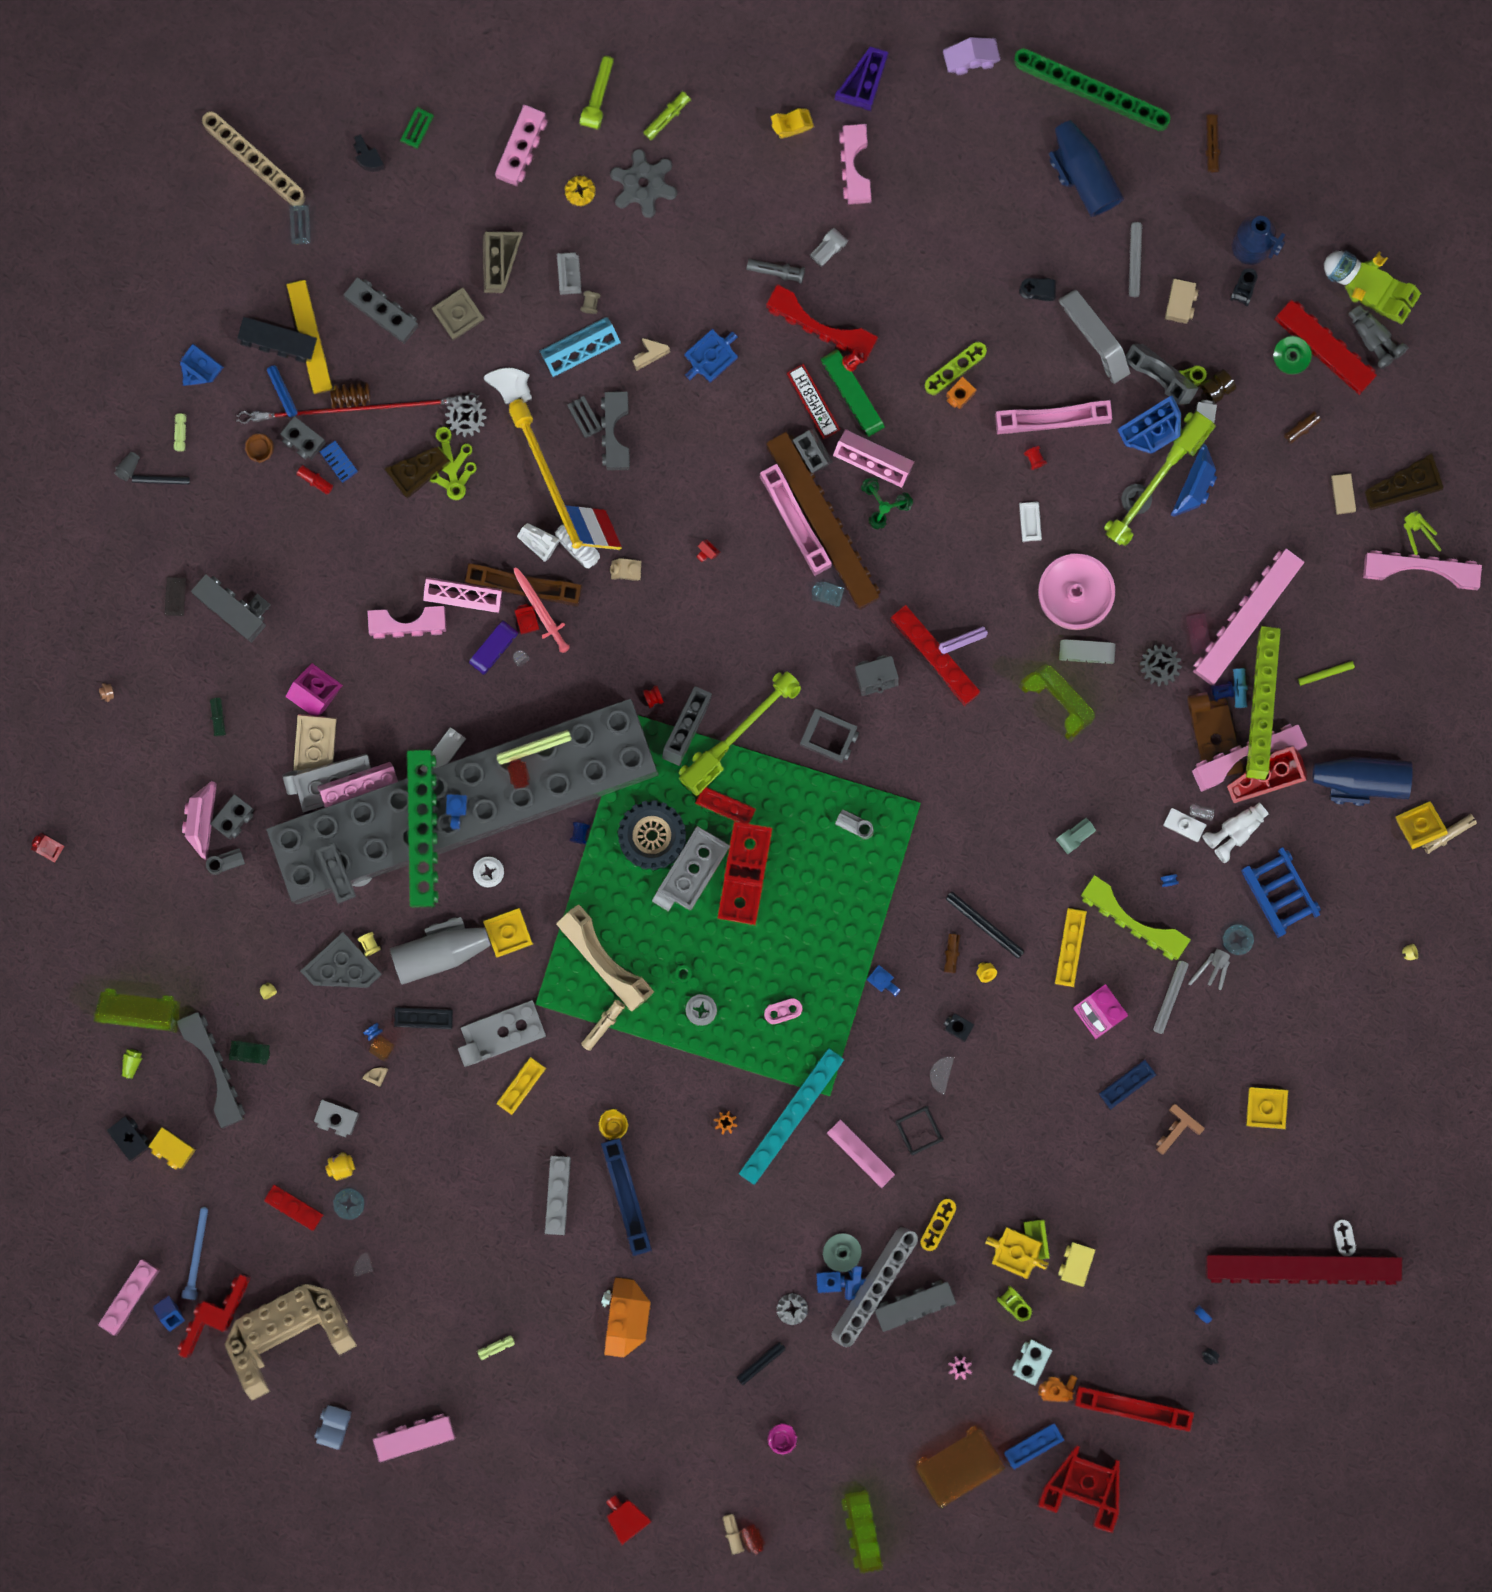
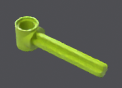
M610 57L602 58L589 107L584 108L581 114L580 125L595 129L600 128L603 116L600 107L613 64V59Z

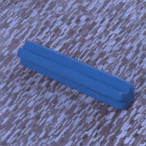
M275 365L268 367L267 372L288 417L296 416L298 414L297 409Z

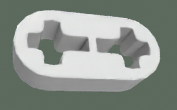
M1339 1220L1333 1226L1337 1250L1343 1256H1351L1356 1250L1352 1227L1348 1221ZM1340 1223L1348 1227L1345 1230L1346 1237H1343L1342 1232L1337 1230L1340 1227ZM1343 1239H1346L1347 1244L1352 1246L1349 1249V1253L1341 1249L1344 1246Z

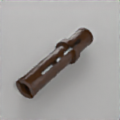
M1210 114L1206 116L1207 150L1205 155L1207 156L1208 164L1207 172L1216 173L1219 172V155L1221 154L1218 148V115ZM1212 147H1214V160H1212Z

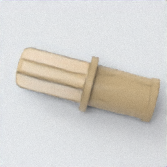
M733 1514L723 1517L732 1554L743 1552L744 1549L739 1536L741 1532H738L735 1517Z

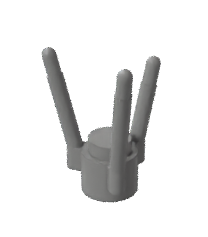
M1216 949L1215 953L1210 954L1207 961L1192 977L1188 985H1192L1211 961H1213L1212 965L1215 968L1208 985L1212 984L1218 970L1223 968L1218 987L1219 990H1222L1226 971L1230 964L1228 961L1230 955Z

